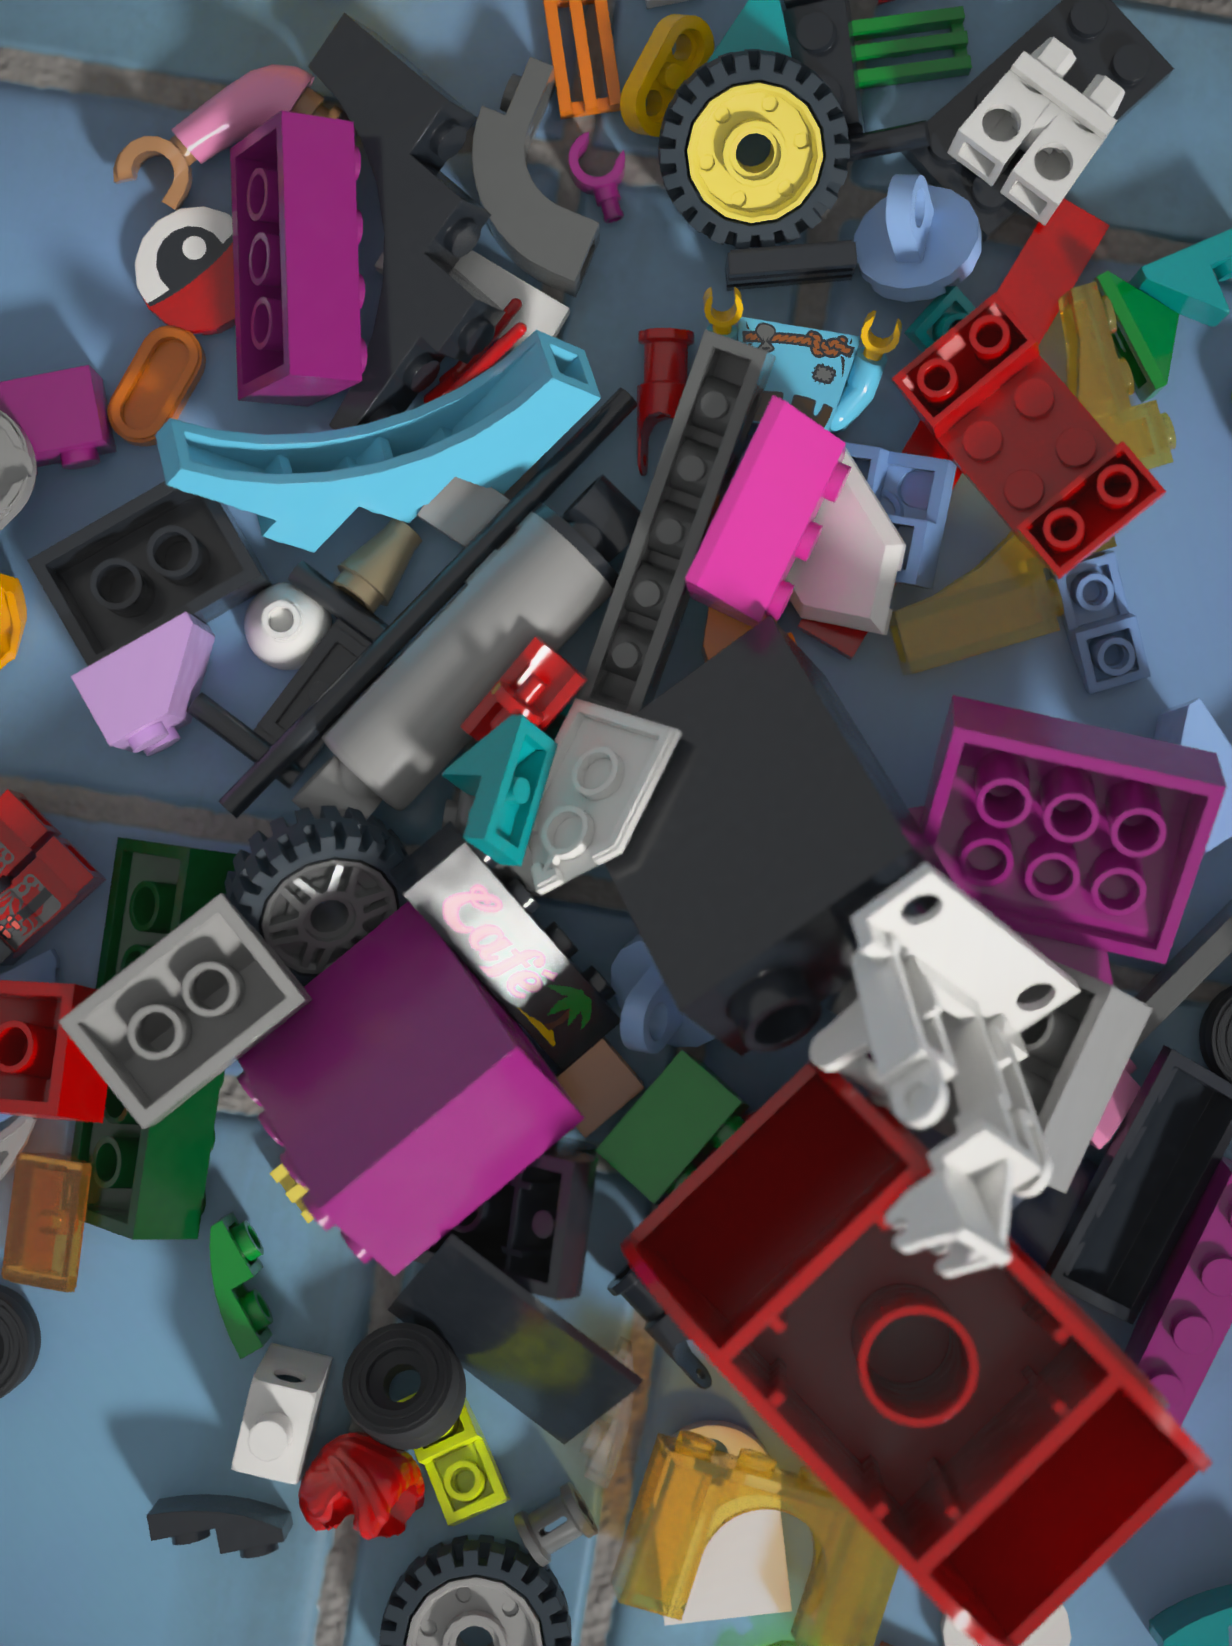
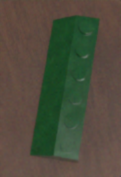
M118 837L95 989H100L219 894H226V876L228 871L235 872L233 859L237 854ZM225 1070L159 1123L142 1129L108 1085L103 1123L76 1121L62 1214L132 1240L198 1239L201 1216L206 1207L205 1188L210 1153L215 1144L214 1126L219 1091L224 1082Z

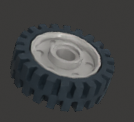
M480 1534L478 1540H468V1535L454 1537L451 1544L445 1546L442 1542L429 1548L425 1556L422 1558L418 1556L408 1566L403 1576H400L386 1604L379 1639L381 1646H468L461 1639L460 1632L467 1627L478 1626L487 1630L493 1638L491 1644L487 1646H571V1618L564 1591H560L558 1579L550 1568L546 1571L543 1567L539 1566L529 1552L525 1554L520 1551L519 1544L506 1539L505 1543L502 1544L494 1542V1536Z

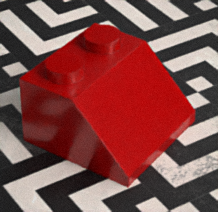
M0 980V1114L103 1123L108 1084L58 1022L99 989L68 983Z

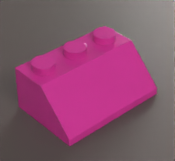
M776 396L772 397L685 577L691 599L751 627L756 626L769 615L777 621L780 619L795 586L785 581L796 558L805 562L809 559L823 529L822 525L813 521L824 499L833 503L837 501L852 468L842 463L845 457V442L788 402Z

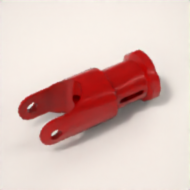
M649 328L638 331V343L644 345V383L637 386V466L641 476L647 474L649 436L654 426L658 422L674 419L687 382L688 346L694 344V332L691 330Z

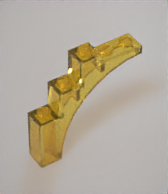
M1096 281L1071 288L1058 299L1066 344V386L1117 445L1124 441L1149 471L1174 462L1170 450L1176 448V435L1166 412L1160 413L1156 400L1131 407L1129 396L1134 393V381L1128 362L1123 357L1118 359L1111 334L1116 332L1117 322L1110 299L1106 295L1100 297ZM1011 530L973 569L932 596L892 612L889 629L903 675L915 674L1060 631L1057 617L1064 614V607L1059 588L1054 579L1046 580L1043 568L1046 566L1019 541ZM1115 537L1110 538L1093 553L1116 547Z

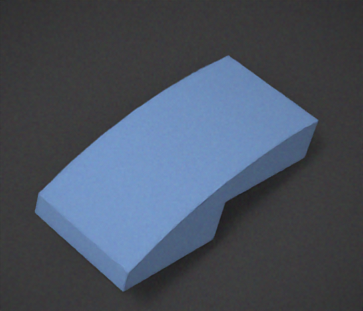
M1106 550L1089 555L1061 579H1058L1049 570L1066 635L1086 692L1092 694L1151 677L1137 616L1129 613L1115 552Z

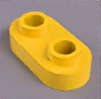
M671 14L661 19L654 28L621 92V115L624 123L632 132L659 137L664 114L676 90L684 80H687L697 68L706 63L713 54L715 47L714 37L709 25L702 18L695 15ZM676 42V50L673 55L672 48Z

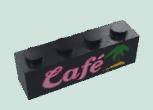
M450 821L391 870L390 873L404 897L558 1067L564 1071L620 1024V1017L608 1002L617 993L593 965L584 972L576 965L571 957L579 951L578 948L555 921L544 928L533 916L532 913L540 905L516 877L505 884L492 870L498 863L466 841L460 831Z

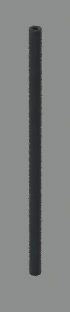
M620 387L218 802L237 819L465 584L464 581L481 563L510 538L521 521L540 502L544 503L638 406L636 400Z

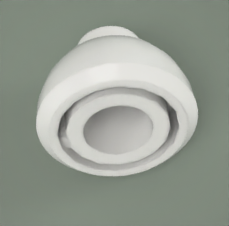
M290 582L273 584L260 591L251 601L244 621L246 639L254 654L267 665L282 670L300 669L333 625L331 613Z

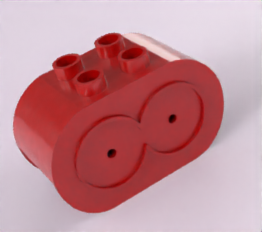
M810 1060L621 1241V1250L646 1288L694 1345L913 1581L964 1633L979 1646H1020L1198 1471L1203 1474L1213 1463L1165 1410L1170 1404L1159 1390L1008 1234L1006 1244L1013 1258L1011 1261L1003 1266L996 1264L950 1278L936 1271V1263L948 1254V1250L938 1255L927 1247L908 1253L894 1246V1238L905 1230L906 1225L896 1230L886 1224L885 1216L905 1192L934 1173L927 1157L930 1151L887 1108L874 1104L869 1095L864 1098L838 1071L826 1072Z

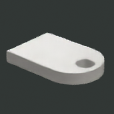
M699 1421L676 1431L659 1449L652 1464L649 1481L664 1626L792 1611L778 1484L769 1453L752 1433L739 1425L726 1421ZM712 1438L719 1440L726 1446L728 1457L721 1468L714 1471H704L693 1463L691 1452L694 1446L701 1440Z

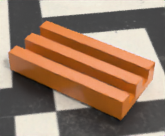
M543 0L552 65L554 66L560 119L620 111L621 90L607 0ZM587 4H594L608 96L596 99L582 6ZM570 7L583 101L571 102L558 9Z

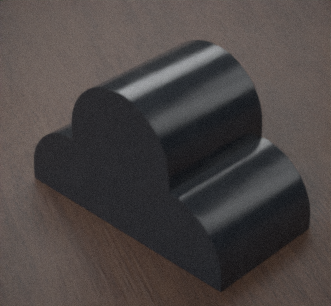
M562 1137L413 1261L426 1264L447 1238L453 1234L529 1293L553 1300H567L579 1297L582 1290L599 1160L596 1157L597 1152L595 1151L597 1146L588 1142Z

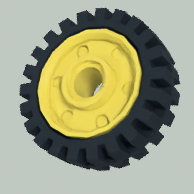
M744 49V51L720 55L718 58L704 63L687 80H684L668 104L660 128L658 144L661 176L665 189L678 212L699 233L702 232L710 240L721 245L724 243L733 245L735 249L772 247L784 241L790 243L800 238V233L810 228L812 230L822 221L821 216L826 210H831L837 201L838 191L846 180L848 173L847 163L848 158H850V142L845 116L830 87L817 73L800 61L782 53L760 49ZM754 133L766 136L770 140L771 149L769 156L764 162L756 166H747L737 160L736 149L742 138Z

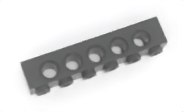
M705 329L584 673L588 681L578 691L577 699L629 715L636 714L654 700L690 599L685 577L732 482L776 358L768 351Z

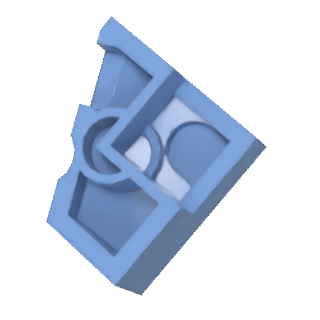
M845 442L847 450L906 544L901 571H897L895 583L932 590L957 468L956 464L947 459L892 452L881 447Z

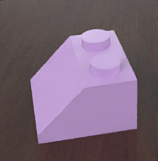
M186 611L71 676L109 746L133 753L144 750L146 756H151L167 749L181 739L177 730L192 721L193 717L187 711L200 693L215 640V635L207 624Z

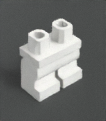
M1055 37L1047 39L1031 55L1025 51L1021 53L1011 69L1001 78L958 129L947 152L989 185L993 186L1018 150L1024 151V156L1010 173L1000 193L1044 226L1118 121L1114 118V115L1125 94L1122 87L1107 76L1099 74L1095 76L1083 93H1080L1064 81L1063 78L1077 58L1070 48Z

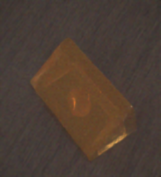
M22 1152L18 1154L15 1164L1 1272L3 1279L13 1283L56 1291L75 1292L92 1170L91 1163L60 1153Z

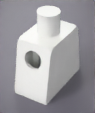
M270 1344L251 1382L232 1462V1470L289 1484H297L303 1479L307 1471L333 1357L280 1344ZM277 1375H291L301 1379L303 1382L283 1381L278 1379Z

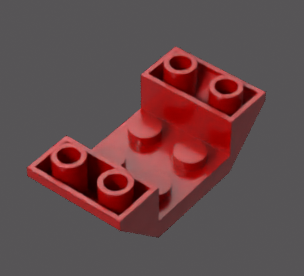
M996 292L892 377L894 384L941 448L1019 541L1058 579H1061L1166 494L1163 486L1126 443L1121 441L1117 445L1040 356L1038 341Z

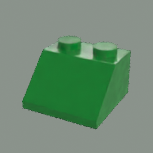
M681 1050L595 1151L653 1204L660 1205L697 1169L714 1147L718 1149L746 1122L741 1116L750 1106L701 1060Z

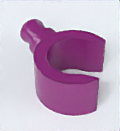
M588 131L581 134L570 148V176L577 188L584 193L594 195L597 206L601 207L604 222L614 223L624 217L619 204L621 196L618 186L625 174V151L623 150L620 153L613 169L608 174L601 177H593L586 174L581 169L579 162L585 155L590 143Z

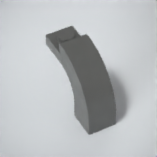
M530 57L523 75L519 76L513 73L507 83L500 105V110L506 112V115L481 106L473 136V173L479 203L491 214L486 223L501 249L518 267L539 282L576 297L600 241L599 222L565 209L549 200L537 188L528 172L527 160L529 151L555 90L554 66Z

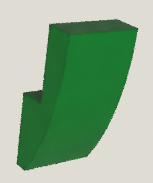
M232 1211L211 1226L210 1263L214 1291L221 1317L240 1359H243L262 1348L273 1335L268 1325L273 1323V1317L262 1295L256 1289L248 1292L244 1285V1282L253 1278L263 1268L258 1258L264 1254L262 1243L250 1223L246 1220L239 1223Z

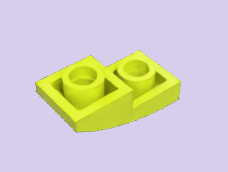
M414 1393V1394H412V1395H410V1396H408V1397H406V1398H403V1399H401V1400H399V1401H397V1402L407 1401V1400L411 1399L416 1393ZM465 1398L463 1409L457 1421L444 1436L427 1446L413 1449L418 1462L425 1465L448 1526L452 1527L511 1500L483 1432L467 1398Z

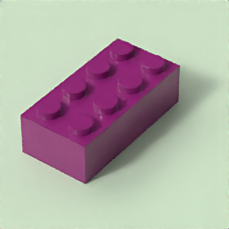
M281 110L230 148L238 401L308 407L362 382V373L367 363V346L365 340L361 337L360 309L365 298V282L363 276L359 273L358 245L363 233V218L361 212L357 209L356 181L361 169V154L354 141L353 121Z

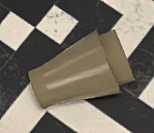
M392 518L380 532L337 566L340 574L333 583L372 613L380 605L388 606L414 551L422 543L421 537L403 521Z

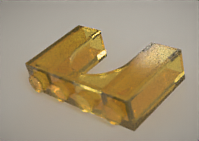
M681 1430L677 1438L658 1433L610 1580L619 1603L682 1620L702 1555L713 1535L724 1524L741 1514L764 1509L778 1510L791 1514L806 1523L813 1542V1559L810 1573L791 1629V1634L798 1646H874L899 1564L808 1466H801L797 1474L777 1468V1461L774 1458L752 1449L741 1448L738 1456L716 1450V1442L698 1433Z

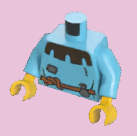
M712 287L708 288L704 292L703 304L705 317L711 324L706 330L768 351L776 357L748 435L755 434L773 396L788 402L830 433L845 431L873 400L887 363L885 353L892 351L900 339L902 323L899 318L895 324L893 334L886 338H879L872 333L870 328L874 321L876 310L868 313L861 331V339L864 346L858 348L860 336L742 317V298L740 291L736 287H734L735 302L733 306L727 311H717L711 306Z

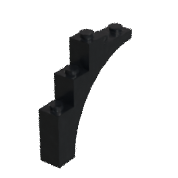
M346 13L342 15L308 67L336 96L350 121L354 122V127L362 140L376 180L384 230L383 284L373 334L367 347V363L362 373V382L350 388L329 424L332 429L363 425L405 412L418 393L429 387L436 379L440 370V363L445 356L468 364L474 355L482 352L490 344L495 334V326L505 314L504 310L454 268L459 259L475 247L480 238L481 229L491 214L440 171L446 161L460 151L465 143L467 132L477 117L380 35Z

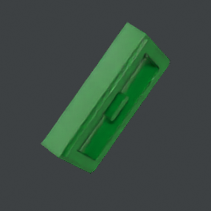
M964 6L852 20L854 41L949 29L950 33L855 45L857 62L889 57L912 56L919 53L950 49L953 52V57L860 69L858 70L860 89L969 75L972 63L971 56L967 53L969 42L967 30L964 31L963 24L965 20Z

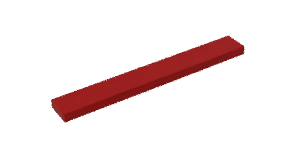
M1066 199L1062 200L1045 226L1040 222L1037 223L996 292L1038 341V346L1110 226ZM921 420L901 453L951 460ZM958 467L956 468L953 488L962 475V471ZM804 618L801 619L796 627L849 660L853 658L868 631Z

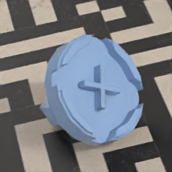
M895 174L889 184L887 197L881 199L863 216L854 234L857 267L863 279L869 282L872 290L883 298L906 303L930 300L946 293L945 286L953 283L958 277L961 283L973 271L982 252V232L979 220L969 201L951 189L927 185L925 177L921 174Z
M640 933L626 943L611 965V987L617 993L615 997L619 1007L622 1009L620 1034L623 1045L628 1050L657 1054L666 1044L675 1047H698L715 1039L713 1035L678 1010Z

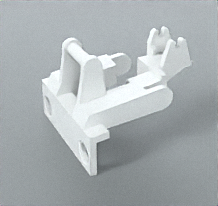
M925 862L851 916L859 943V948L851 957L859 998L835 1021L814 1037L809 1053L811 1061L816 1066L826 1072H840L867 1090L874 1104L884 1106L889 1111H893L898 1119L914 1128L927 1127L941 1117L947 1106L949 1096L946 1083L952 1080L960 1114L954 1118L958 1134L927 1154L934 1173L905 1192L885 1216L886 1224L896 1230L906 1225L905 1230L894 1238V1246L901 1251L908 1253L927 1247L932 1252L941 1255L948 1250V1254L936 1263V1271L950 1278L996 1264L1003 1266L1011 1261L1013 1258L1006 1244L1011 1194L1018 1197L1034 1196L1046 1187L1051 1178L1053 1168L1051 1157L1018 1064L1019 1061L1028 1056L1021 1033L1082 991L1077 981ZM923 894L939 896L936 906L924 915L907 917L901 914L903 906L916 896ZM1038 983L1052 985L1049 993L1036 1002H1017L1019 994L1031 985ZM872 1051L874 1061L866 1057L865 1054Z

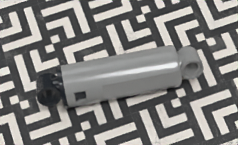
M604 474L593 481L566 509L561 517L540 502L521 521L510 538L498 550L495 549L464 581L466 585L324 733L322 740L334 755L313 774L291 801L300 809L309 807L314 819H320L322 805H336L342 818L347 808L351 807L361 810L367 819L382 800L395 810H404L473 738L460 726L530 642L539 636L558 652L579 630L578 627L612 595L619 575L609 562L631 542L641 511Z

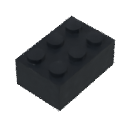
M166 481L27 560L87 666L186 611L206 624L272 585L226 504L193 493L183 492L166 485Z

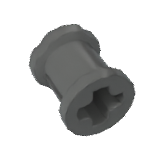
M571 1482L560 1486V1495L529 1514L522 1510L513 1517L523 1543L541 1567L551 1563L552 1553L578 1537L585 1535L587 1538H591L598 1534V1529L590 1510ZM563 1516L567 1518L566 1522L550 1532L545 1531L546 1526Z

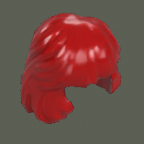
M360 1431L348 1432L326 1443L311 1462L300 1484L298 1492L299 1507L306 1521L315 1531L325 1529L329 1531L332 1528H337L351 1514L354 1515L353 1529L364 1539L370 1540L381 1536L390 1538L393 1535L399 1536L407 1528V1520L416 1510L423 1507L425 1485L420 1467L409 1453L401 1449L384 1446L367 1433Z

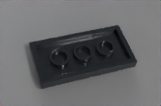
M1062 0L927 121L930 146L901 152L931 186L951 189L969 201L978 217L983 243L1021 210L1019 206L1001 194L1000 191L1025 152L1021 149L1018 150L993 186L989 185L947 152L958 129L1001 78L1011 69L1023 51L1031 55L1047 39L1055 37L1070 48L1077 58L1063 80L1080 93L1085 91L1097 74L1107 76L1122 87L1125 94L1114 115V118L1118 120L1116 124L1164 82L1174 68L1112 0Z

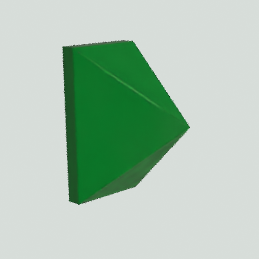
M1106 271L1096 276L1084 294L1138 398L1143 403L1153 398L1168 383L1179 314L1110 271Z

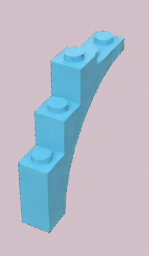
M535 330L504 359L460 388L415 409L367 424L317 433L263 435L215 430L169 418L155 435L166 485L186 493H193L233 506L242 511L257 514L263 537L314 553L358 507L365 508L375 514H382L410 523L417 516L423 505L429 504L454 477L485 488L492 487L499 493L504 494L601 399L585 350Z

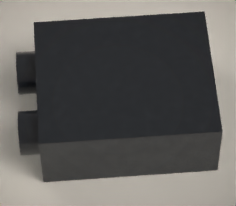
M769 615L633 715L678 729L682 735L623 853L604 862L678 1010L741 1057L751 1050L756 1052L779 1050L803 1038L816 1026L821 1017L822 1008L820 1003L855 979L851 957L859 948V943L851 916L925 862L955 885L826 676ZM934 894L916 896L903 906L901 914L907 917L924 915L936 906L939 896Z

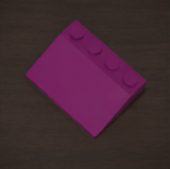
M952 695L935 755L920 829L955 885L1011 930L1166 964L1227 786L1217 753Z

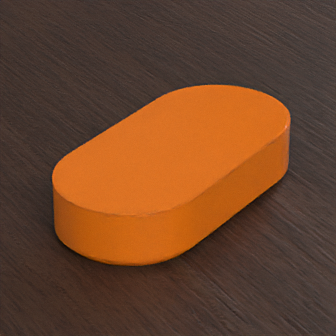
M165 325L154 329L143 340L108 405L110 424L114 431L126 442L139 447L157 444L155 434L169 418L176 420L179 418L200 381L206 366L204 349L190 331Z

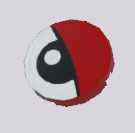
M203 206L178 209L159 219L143 237L135 260L137 288L148 309L166 325L190 331L192 334H220L235 326L232 217L228 213Z

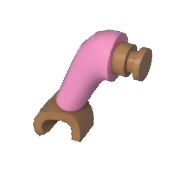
M271 64L251 70L229 84L171 130L175 135L169 141L158 136H142L131 141L116 158L113 167L114 183L119 184L137 180L138 171L147 159L154 156L168 158L174 170V179L162 202L174 210H178L186 200L192 186V168L190 165L196 160L201 164L206 162L219 152L244 139L281 110L340 119L344 110L337 105L331 110L323 106L325 97L311 88L315 76L301 68Z

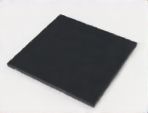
M453 1234L447 1238L387 1309L404 1323L418 1324L436 1332L457 1355L465 1370L564 1445L632 1394L644 1381V1379Z

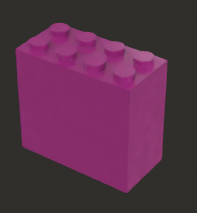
M409 901L304 986V989L313 1000L238 1059L243 1072L237 1076V1080L249 1097L259 1106H263L264 1110L258 1115V1119L267 1133L279 1145L285 1147L286 1151L279 1156L280 1161L293 1179L302 1187L307 1188L309 1193L302 1198V1202L310 1215L327 1231L336 1225L341 1229L340 1234L344 1242L363 1263H367L374 1258L393 1276L397 1275L585 1119L515 1018Z

